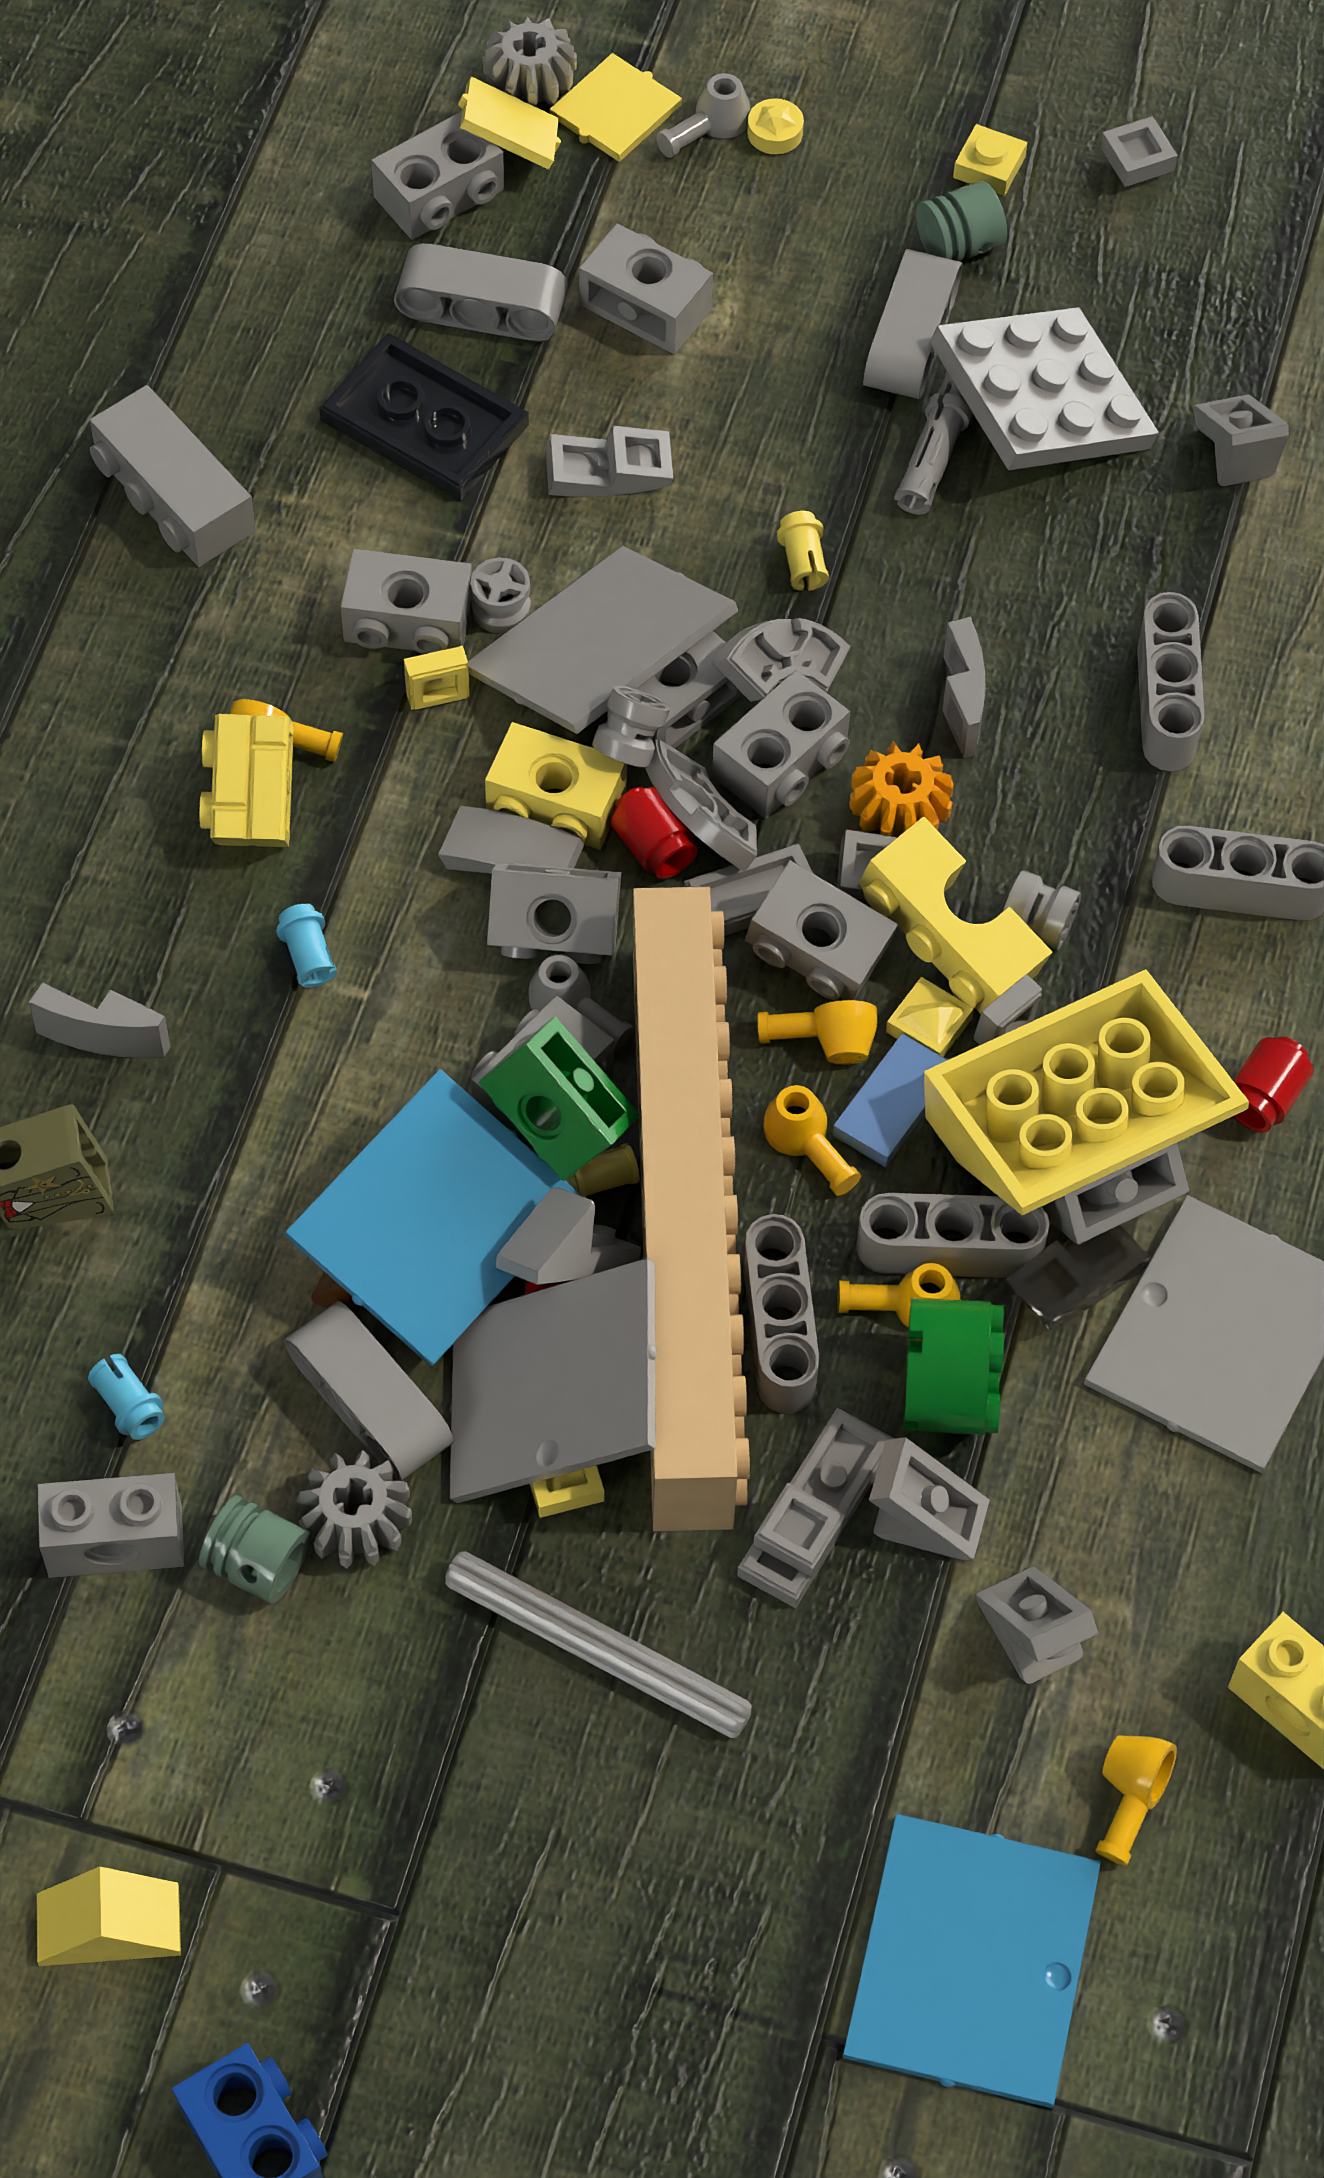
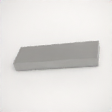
M837 1408L790 1484L845 1513V1525L813 1577L804 1574L753 1544L738 1566L737 1576L796 1608L873 1483L885 1441L895 1438Z

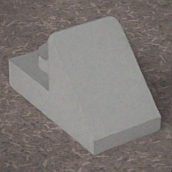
M1249 394L1194 405L1196 428L1215 443L1217 481L1220 486L1273 476L1289 436L1288 423Z
M557 1187L552 1188L543 1197L497 1254L496 1268L535 1284L571 1281L639 1261L641 1247L616 1238V1230L611 1227L594 1224L595 1204L592 1200Z
M906 1437L885 1441L869 1501L879 1507L874 1534L880 1538L963 1561L974 1560L990 1500Z
M1035 1566L975 1594L982 1612L1020 1678L1027 1684L1034 1683L1079 1661L1083 1657L1080 1642L1099 1634L1091 1610Z

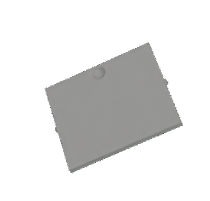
M622 546L468 661V672L474 678L511 697L516 703L523 704L578 734L609 710L607 702L613 686L619 685L637 689L737 613L738 608L735 601L685 577L680 572H675Z
M1187 1195L1085 1378L1084 1385L1166 1425L1172 1432H1180L1263 1473L1324 1357V1261L1281 1241L1276 1235H1269Z
M648 1258L488 1306L453 1343L452 1404L450 1411L452 1413L451 1432L454 1442L451 1444L450 1500L461 1503L656 1449L655 1358L657 1357V1350L655 1348V1262Z

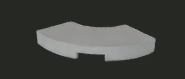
M801 618L776 619L752 625L737 633L723 646L712 663L750 702L764 699L778 683L784 681L795 670H798L823 691L827 692L851 646L836 633L819 623Z
M655 739L653 741L655 751L649 766L645 768L652 784L663 801L699 839L720 856L745 872L757 856L756 825L738 813L720 796L710 782L705 767L663 741Z

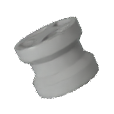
M501 557L488 559L476 567L470 581L473 618L481 628L491 633L505 634L530 615V578L528 572L520 563L510 558ZM502 596H509L507 601L499 602Z

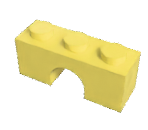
M923 816L870 860L858 884L863 888L864 897L871 908L885 917L889 916L893 922L897 923V926L906 934V940L911 950L921 960L932 962L949 980L950 989L955 997L968 1004L971 1008H975L981 1014L986 1007L1026 974L1032 979L1038 975L1052 954V951L1010 907L994 920L984 924L967 923L950 911L945 901L944 892L954 884L966 860Z

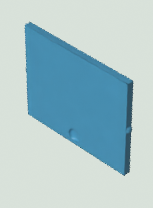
M439 1069L287 1229L284 1236L352 1296L355 1304L365 1307L432 1367L515 1277V1275L496 1268L497 1254L543 1197L552 1188L557 1187L582 1197L584 1196L566 1180L562 1181L546 1162L518 1138L514 1130L507 1129L445 1072Z
M896 1814L843 2059L939 2081L945 2087L956 2085L1053 2109L1101 1861L1008 1840L1000 1834L987 1835Z

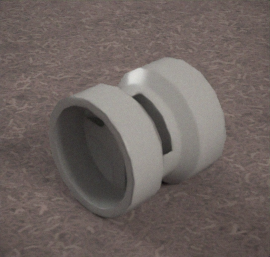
M613 686L607 702V707L610 711L608 721L598 726L592 746L602 754L620 762L647 767L655 751L652 737L657 729L664 727L670 706L659 698L643 691L626 686Z
M1022 870L1011 889L1003 912L1010 907L1048 947L1059 950L1074 921L1082 894L1066 886H1061L1057 889L1046 886L1041 876Z

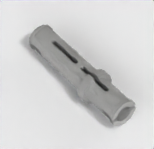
M947 371L938 393L931 396L925 409L927 422L916 444L905 476L894 496V499L898 500L897 505L911 514L921 515L929 512L935 491L941 481L960 431L968 427L973 415Z

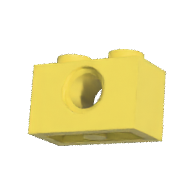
M512 722L485 779L486 809L545 823L580 837L586 846L601 850L611 828V818L615 812V804L627 792V764L610 758L595 748ZM548 789H561V790H563L562 792H559V793H548V792H545V791L548 790Z
M1282 1612L1239 1658L1228 1688L1324 1769V1646L1287 1614Z

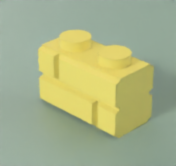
M215 715L214 730H204L202 764L203 767L213 768L212 792H201L200 827L201 829H211L210 838L215 844L289 847L294 724L290 717Z

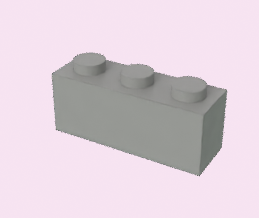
M145 385L90 419L94 445L90 447V453L96 466L106 477L114 475L122 483L130 503L140 514L144 515L148 512L156 520L163 538L175 552L178 553L183 550L200 567L256 532L252 496L148 385Z

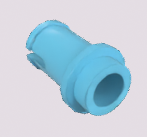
M297 904L285 909L279 915L280 924L277 926L276 932L279 939L287 943L297 972L298 983L302 987L313 988L330 982L336 977L338 971L335 964H333L322 932L326 924L322 913L315 911L314 906L311 904Z
M110 1355V1362L115 1367L114 1371L111 1370L105 1359L99 1361L89 1372L88 1380L115 1414V1426L119 1433L130 1435L134 1440H140L156 1432L165 1420V1414L162 1411L164 1404L161 1397L146 1390L129 1367L123 1355Z

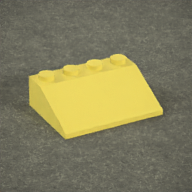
M1146 969L924 1071L925 1118L962 1167L1021 1215H1025L1247 1110L1249 1105L1248 1099Z

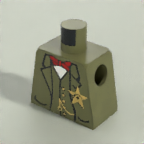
M73 1104L0 1127V1217L8 1228L23 1229L114 1214L107 1157Z

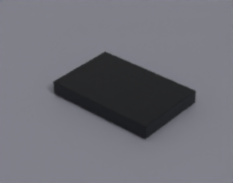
M387 333L319 407L320 420L460 502L529 425V412L390 333Z

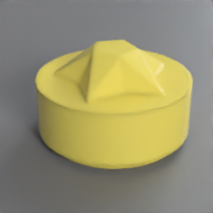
M767 99L759 102L751 109L748 116L747 135L749 141L756 149L768 154H784L792 151L802 140L804 122L802 112L796 105L783 99Z

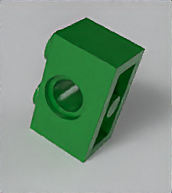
M556 1016L510 1051L478 1082L492 1098L495 1106L511 1120L534 1147L537 1155L553 1169L562 1181L566 1180L611 1146L640 1116Z

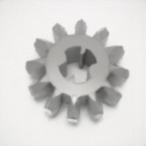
M526 15L522 24L516 25L505 20L501 32L490 33L485 56L483 57V74L486 75V81L489 82L490 86L534 107L541 101L553 106L559 94H567L573 84L574 71L577 69V54L574 52V46L570 44L567 29L554 30L550 18L539 24L532 23L528 15Z
M362 1450L356 1457L355 1465L346 1466L344 1459L334 1453L330 1459L332 1473L329 1474L312 1468L308 1475L309 1485L312 1489L300 1491L298 1494V1509L305 1514L299 1520V1525L310 1531L311 1538H316L314 1542L315 1553L321 1559L339 1549L340 1565L346 1569L353 1563L354 1556L357 1553H364L366 1561L375 1566L379 1561L377 1546L381 1545L397 1551L401 1545V1534L397 1529L407 1528L411 1525V1509L404 1505L410 1499L408 1484L405 1481H393L395 1471L394 1466L390 1464L389 1460L370 1469L369 1454ZM353 1504H362L357 1509L356 1515H348L352 1510Z

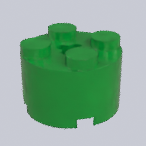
M911 1297L904 1431L973 1435L998 1433L1000 1416L999 1378L1003 1369L1004 1305H991V1302Z

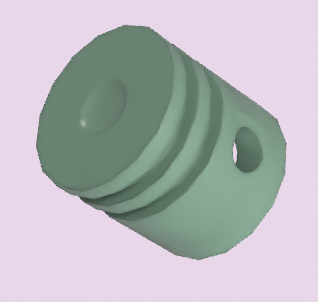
M979 181L947 192L944 196L933 197L931 200L920 202L917 206V228L927 254L961 261L963 258L982 254L999 248L1006 243L1007 223L1003 207L996 192L986 181Z
M235 1495L228 1500L213 1521L200 1551L199 1565L207 1571L214 1570L216 1576L223 1579L228 1578L229 1582L270 1604H275L290 1588L305 1560L311 1540L310 1531L271 1511H262L261 1506L251 1502L248 1504L246 1498Z

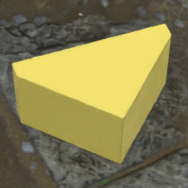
M97 1867L37 1893V1962L39 1966L181 1956L179 1885L177 1882Z

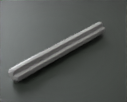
M466 1551L459 1552L449 1565L445 1575V1583L448 1588L730 1738H736L747 1724L751 1715L752 1705L746 1699Z

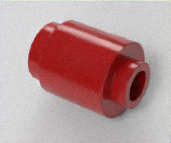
M636 787L627 791L618 799L615 804V812L611 818V826L645 871L654 872L659 879H667L679 874L692 863L697 855V847L693 843L694 833L671 811L655 787Z
M1284 1036L1260 1039L1233 1080L1248 1099V1109L1232 1117L1244 1127L1261 1133L1268 1132L1273 1125L1282 1123L1314 1073L1306 1049L1295 1040Z

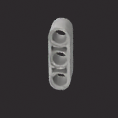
M421 243L414 245L408 251L394 296V303L401 313L418 321L529 341H543L549 339L555 333L568 282L561 271L543 263Z
M906 249L870 348L864 373V386L921 399L937 355L930 344V340L937 326L948 323L960 284L962 262Z
M1166 592L1152 597L1146 604L1137 647L1142 748L1145 758L1151 765L1160 770L1177 771L1189 766L1195 759L1205 716L1199 615L1195 604L1189 598L1179 593ZM1167 730L1177 731L1179 734L1170 733Z
M1177 826L1168 830L1161 838L1151 877L1152 887L1160 898L1175 905L1299 921L1312 920L1321 916L1324 912V844L1308 840L1212 828ZM1174 863H1184L1192 868H1182ZM1243 870L1251 873L1253 876L1241 875L1236 871ZM1297 878H1305L1315 884L1304 883Z
M884 1193L872 1197L862 1207L856 1249L858 1258L864 1266L873 1272L882 1274L906 1275L923 1264L936 1263L945 1267L952 1276L1026 1277L1036 1271L1041 1264L1049 1229V1220L1047 1213L1042 1207L1021 1215L999 1196ZM880 1228H889L895 1230L901 1236L888 1240L880 1238L873 1231ZM945 1230L958 1231L965 1236V1239L955 1242L949 1241L938 1233ZM1010 1232L1022 1233L1031 1241L1021 1244L1014 1243L1006 1239L1004 1234Z
M770 1214L754 1221L746 1233L743 1272L756 1383L760 1399L768 1408L778 1413L792 1414L802 1411L810 1405L815 1396L819 1351L805 1240L802 1230L794 1220L784 1215ZM768 1249H778L786 1253L787 1257L782 1260L773 1261L762 1257L759 1253ZM782 1307L791 1310L795 1316L787 1320H777L770 1317L766 1312L772 1308ZM787 1366L799 1370L803 1376L795 1380H783L777 1377L773 1371Z
M336 1301L284 1339L285 1347L301 1373L376 1461L381 1464L389 1460L390 1464L394 1466V1480L403 1481L453 1444L452 1432L438 1410L356 1315L341 1301Z

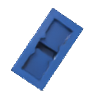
M246 2043L172 2088L180 2112L218 2178H264L253 2171V2166L256 2159L263 2152L270 2149L284 2150L293 2157L288 2170L276 2178H323L318 2161L328 2156L327 2151L307 2117L296 2124L282 2101L290 2096L292 2092L271 2056L259 2062L249 2043ZM246 2088L255 2093L256 2100L253 2106L244 2114L229 2116L217 2109L221 2097L231 2089Z

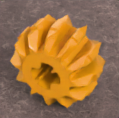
M894 741L887 748V756L870 750L868 756L865 757L864 766L856 767V771L853 772L851 779L853 792L850 794L849 806L852 810V815L860 816L859 825L862 828V832L869 833L880 830V835L899 837L923 816L938 831L939 823H946L950 817L952 809L950 797H952L954 786L951 775L942 773L943 764L941 763L940 755L922 759L923 751L919 743L910 753L901 752Z

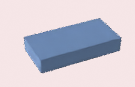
M901 1034L833 1125L832 1136L886 1168L925 1115L924 1071L947 1061V1059L908 1036Z

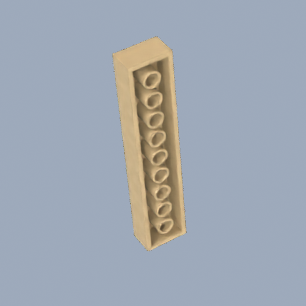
M710 887L634 888L632 954L638 1113L640 1114L638 1123L643 1259L648 1258L655 1262V1348L657 1350V1357L655 1358L656 1449L650 1450L653 1531L733 1529L735 1506L747 1505V1479L750 1476L749 1440L744 1438V1416L747 1414L746 1378L742 1376L741 1355L744 1353L743 1316L739 1315L738 1294L741 1293L740 1255L736 1254L735 1236L738 1234L737 1195H733L735 1144L734 1136H730L732 1083L731 1079H728L727 1061H729L730 1057L729 1023L725 1022L727 976L726 966H722L724 915L723 911H711Z

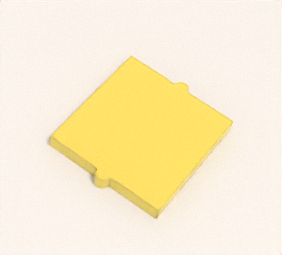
M612 53L550 108V114L558 117L559 123L578 134L581 143L590 142L620 162L682 106V98L653 80L651 72H641Z
M471 76L466 85L465 94L462 95L458 106L463 109L460 128L549 170L554 161L555 152L561 143V140L557 137L559 118Z

